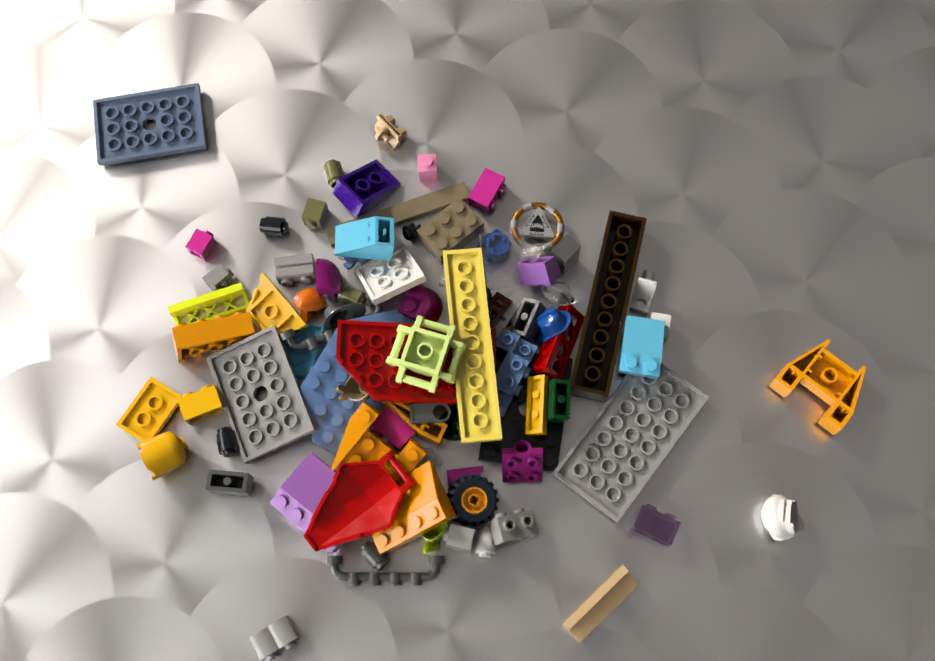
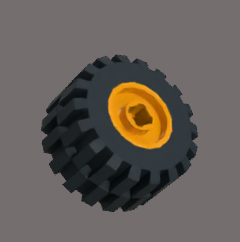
M472 474L459 477V479L453 481V484L447 489V496L457 516L453 520L466 526H480L489 522L488 519L494 517L493 513L498 509L496 503L499 502V498H496V494H498L497 489L493 488L494 484L488 482L486 477Z

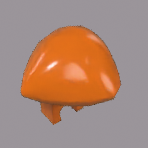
M314 288L303 289L293 300L294 305L300 310V316L305 322L313 319V311H319L327 305L324 296L319 295Z

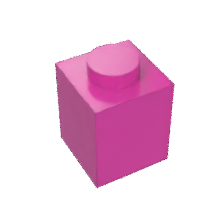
M196 228L185 248L191 255L206 261L217 242L211 232L205 229L201 231Z

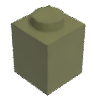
M308 198L301 217L306 227L322 229L328 212L326 202Z

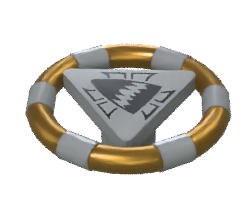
M532 202L521 206L514 213L510 223V232L518 246L529 252L541 253L553 249L561 241L565 225L561 214L554 207L542 202ZM536 209L518 234V220L521 215ZM542 210H545L549 214L553 215L556 219V236L554 235ZM520 237L553 240L541 246H534Z

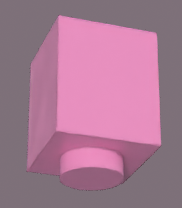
M436 154L417 155L420 181L438 180Z

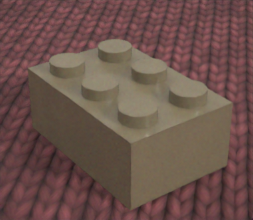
M459 197L417 230L418 240L442 265L444 264L443 251L463 249L484 232V222Z

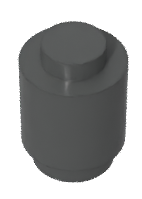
M367 541L360 548L362 550L360 556L372 569H376L378 572L390 561L387 553L379 554L374 541Z

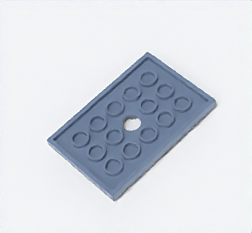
M199 83L93 100L96 152L99 166L207 149ZM148 120H155L157 122L153 130L144 129V125L147 124Z

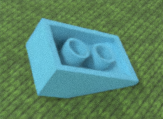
M626 315L617 373L653 379L659 377L665 321Z

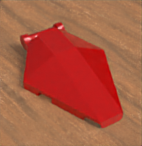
M393 450L376 461L340 463L330 487L325 491L303 535L314 551L327 549L393 528L405 493L418 483L414 477L411 478L395 458L396 454ZM390 463L405 483L400 486L384 465Z

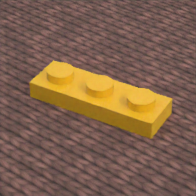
M545 374L528 376L525 434L528 436L546 435L549 376Z

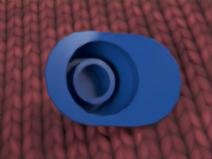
M553 307L541 312L536 320L539 332L535 342H546L564 332L571 323L570 313Z

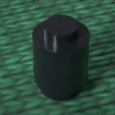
M267 216L261 218L259 227L260 232L265 235L284 236L288 232L289 224L285 218Z
M229 426L219 428L216 434L219 454L224 455V457L236 455L239 448L234 431Z

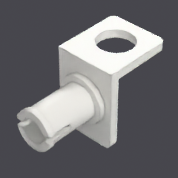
M644 270L643 277L638 278L630 305L631 310L645 314L649 313L652 297L657 286V282L653 281L655 273L652 270ZM642 300L646 303V306L639 307L636 305V301Z

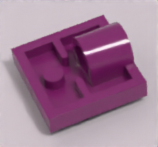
M525 440L515 442L513 448H502V482H542L543 448H531V444Z

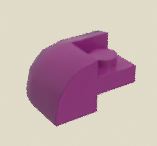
M316 259L317 292L319 295H327L329 301H337L336 294L342 293L341 283L343 281L340 271L333 262L327 259Z
M419 284L406 291V296L398 312L413 321H416L417 316L420 315L424 316V319L438 322L443 310L442 300L432 289Z

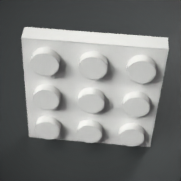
M405 245L393 250L391 261L372 259L354 268L374 306L426 281L425 275Z

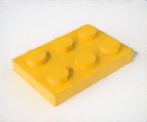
M150 377L116 426L141 442L155 437L179 406L177 399L182 398V396Z

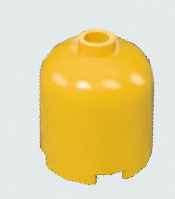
M164 432L136 445L137 449L143 450L139 454L146 469L150 470V472L153 471L154 474L151 475L153 480L180 467L187 458L185 449L188 446L185 439H179L177 434L173 432Z

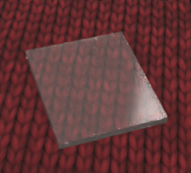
M517 228L479 234L486 287L490 290H497L522 285L516 264L526 259L523 229Z

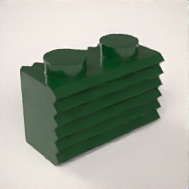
M552 379L549 381L547 422L563 424L570 419L571 380Z

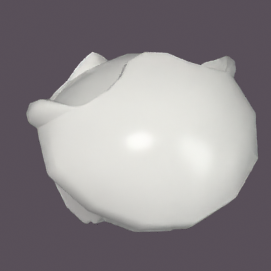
M773 494L765 501L761 510V519L764 527L774 540H787L803 531L804 523L798 513L796 500H789L783 495Z

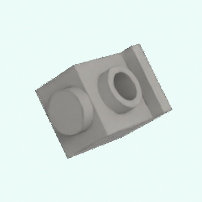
M219 263L202 279L212 291H216L230 286L234 274L228 267L223 268Z

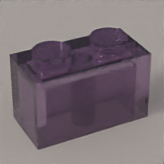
M647 504L640 507L631 530L669 547L672 545L681 522L677 521V517L669 513L664 515L658 512V508Z

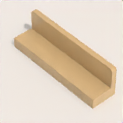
M624 565L616 570L563 623L565 628L578 642H582L638 586V583L627 573L629 570Z

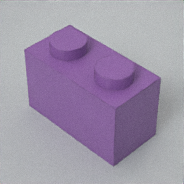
M556 256L529 257L516 264L522 286L530 285V287L544 285L549 287L556 284L555 281L562 277Z

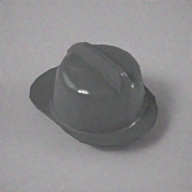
M341 301L331 303L323 311L325 317L324 329L327 331L337 328L338 320H349L364 316L366 307L361 303L348 304Z

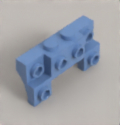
M502 328L496 340V348L504 351L507 355L496 375L500 416L504 418L514 396H518L523 386L520 384L523 378L527 379L530 374L531 368L529 366L537 352L538 346Z

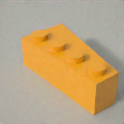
M237 312L232 316L226 317L221 315L212 320L206 321L202 319L193 324L187 325L183 323L176 325L172 328L178 363L185 361L184 357L193 355L195 358L202 356L201 353L206 350L215 352L222 349L226 344L231 346L255 334L250 312Z

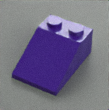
M376 159L339 178L332 194L358 218L371 211L397 189L401 183Z

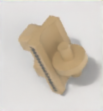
M382 113L377 115L378 121L374 129L377 132L375 139L377 141L384 140L389 142L396 149L399 147L400 141L405 138L407 131L401 126L397 129L394 127L396 121L392 115L386 117Z

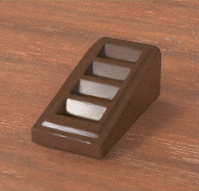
M496 292L488 302V311L491 310L497 314L495 317L489 313V318L493 320L490 322V328L494 329L513 303L512 300L499 292ZM499 298L500 300L506 303L505 306L498 303L496 300ZM493 304L499 307L501 311H498L497 309L492 307Z

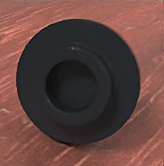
M414 223L404 225L402 227L404 238L416 241L418 238L417 230L421 225L415 226Z

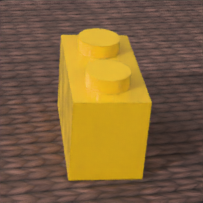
M206 385L200 391L186 393L182 398L177 399L184 421L189 425L225 411L215 385Z

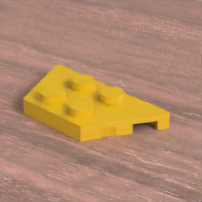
M262 273L259 277L261 278L257 289H254L252 300L246 309V312H250L254 322L261 330L275 325L279 333L289 329L297 331L307 328L309 325L269 277Z

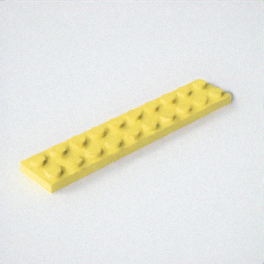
M482 248L443 251L449 323L457 326L452 340L467 345L465 352L462 353L455 374L457 377L455 384L461 444L502 440Z

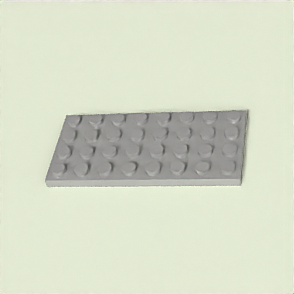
M662 363L660 375L657 379L627 374L553 471L552 475L614 522L618 523L708 400L709 396Z

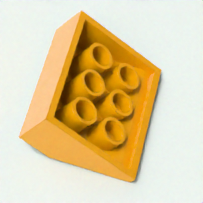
M428 461L408 473L418 483L405 493L393 528L372 535L379 554L392 552L457 517L432 461ZM401 477L396 480L400 486L405 483Z

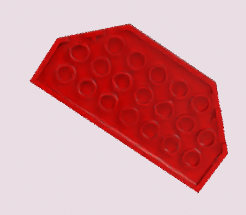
M338 320L336 361L374 401L438 403L455 405L457 403L455 383H448L439 379L434 394L421 387L404 382L402 384L395 382L399 367L391 366L385 362L387 357L390 356L396 340L398 325L412 327L414 324ZM421 327L422 329H425V330H428V331H432V332H435V333H439V334H442V335H446V334H447V333H443V332L436 331V330H433V329H429V328H426V327ZM490 328L494 366L496 367V329ZM405 335L398 359L402 357L409 335ZM451 347L449 348L442 369V372L448 373L451 360L453 357ZM408 369L405 373V375L431 382L432 379L431 376L428 377L418 373H414Z

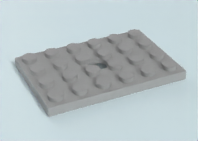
M275 325L206 357L231 429L235 433L241 457L246 464L317 431L303 399L285 346L280 339V333ZM259 387H266L268 391L267 398L263 401H257L255 398Z

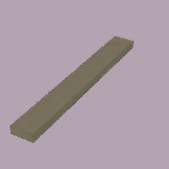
M463 181L341 224L380 216L394 218L395 226L442 210L459 197L464 202L468 201L469 193ZM337 225L325 229L331 247L335 246V227Z

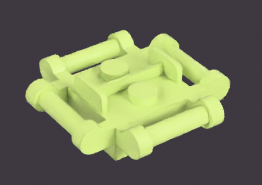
M420 315L417 316L412 327L398 325L396 340L391 354L385 362L391 366L399 367L395 382L400 384L404 382L421 387L434 394L439 379L454 384L457 378L455 374L462 353L465 352L467 347L465 343L452 340L457 326L451 324L448 326L430 321ZM421 327H426V328L433 329V330L440 331V332L447 333V334H446V335H442V334H439V333H435V332H432V331H428V330L422 329ZM405 335H409L402 357L398 359ZM451 347L454 348L455 351L451 360L448 373L442 372V369L449 348ZM408 369L428 377L431 376V382L405 375L406 370Z

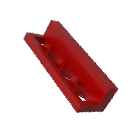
M571 304L557 307L558 310L567 311L571 315V323L567 328L569 329L570 339L567 341L566 329L561 334L543 342L532 369L536 374L547 372L554 379H562L585 318ZM572 315H574L577 318V321L574 326L572 322ZM561 345H563L564 349L563 357H561L559 350ZM555 361H557L558 366L557 372L552 369Z

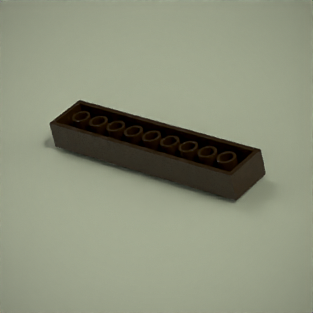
M611 210L609 212L571 376L572 383L570 385L572 387H570V393L573 395L602 402L607 401L647 218Z

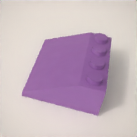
M310 452L281 485L270 501V504L302 531L306 532L311 522V517L325 491L330 487L336 471H333L327 463L313 452ZM343 544L325 550L332 554L339 550Z

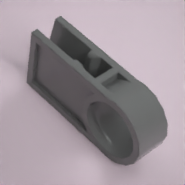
M410 404V424L445 423L451 414L450 407L447 404ZM437 406L445 407L448 412L447 417L443 420L435 418L433 415L434 408Z

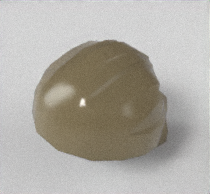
M351 376L346 381L345 386L338 385L335 388L336 392L342 394L338 397L340 401L350 399L362 402L370 398Z

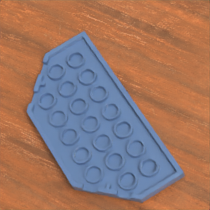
M396 310L349 319L355 321L415 323ZM337 329L300 386L303 399L317 430L311 433L312 440L334 455L338 452L351 416L364 402L352 401L350 399L338 400V397L342 394L336 392L335 388L338 385L345 386L350 375L336 361ZM371 397L366 400L377 410L382 405V401H374Z

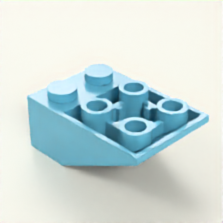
M374 216L335 227V256L392 260L394 250V218Z

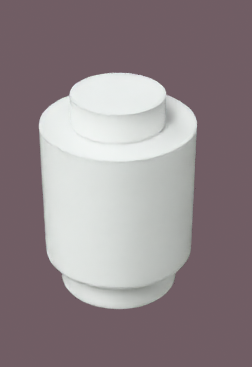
M478 527V532L475 533V553L479 554L480 558H491V554H495V544L490 527Z

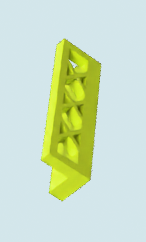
M240 282L167 307L176 326L180 324L178 318L183 316L191 318L188 324L195 323L194 320H202L197 318L201 310L209 312L206 318H204L206 321L212 320L217 316L224 315L227 317L237 312L246 311L249 300L246 290ZM243 297L245 305L240 307L233 305L236 299ZM219 304L227 306L222 313L215 311Z

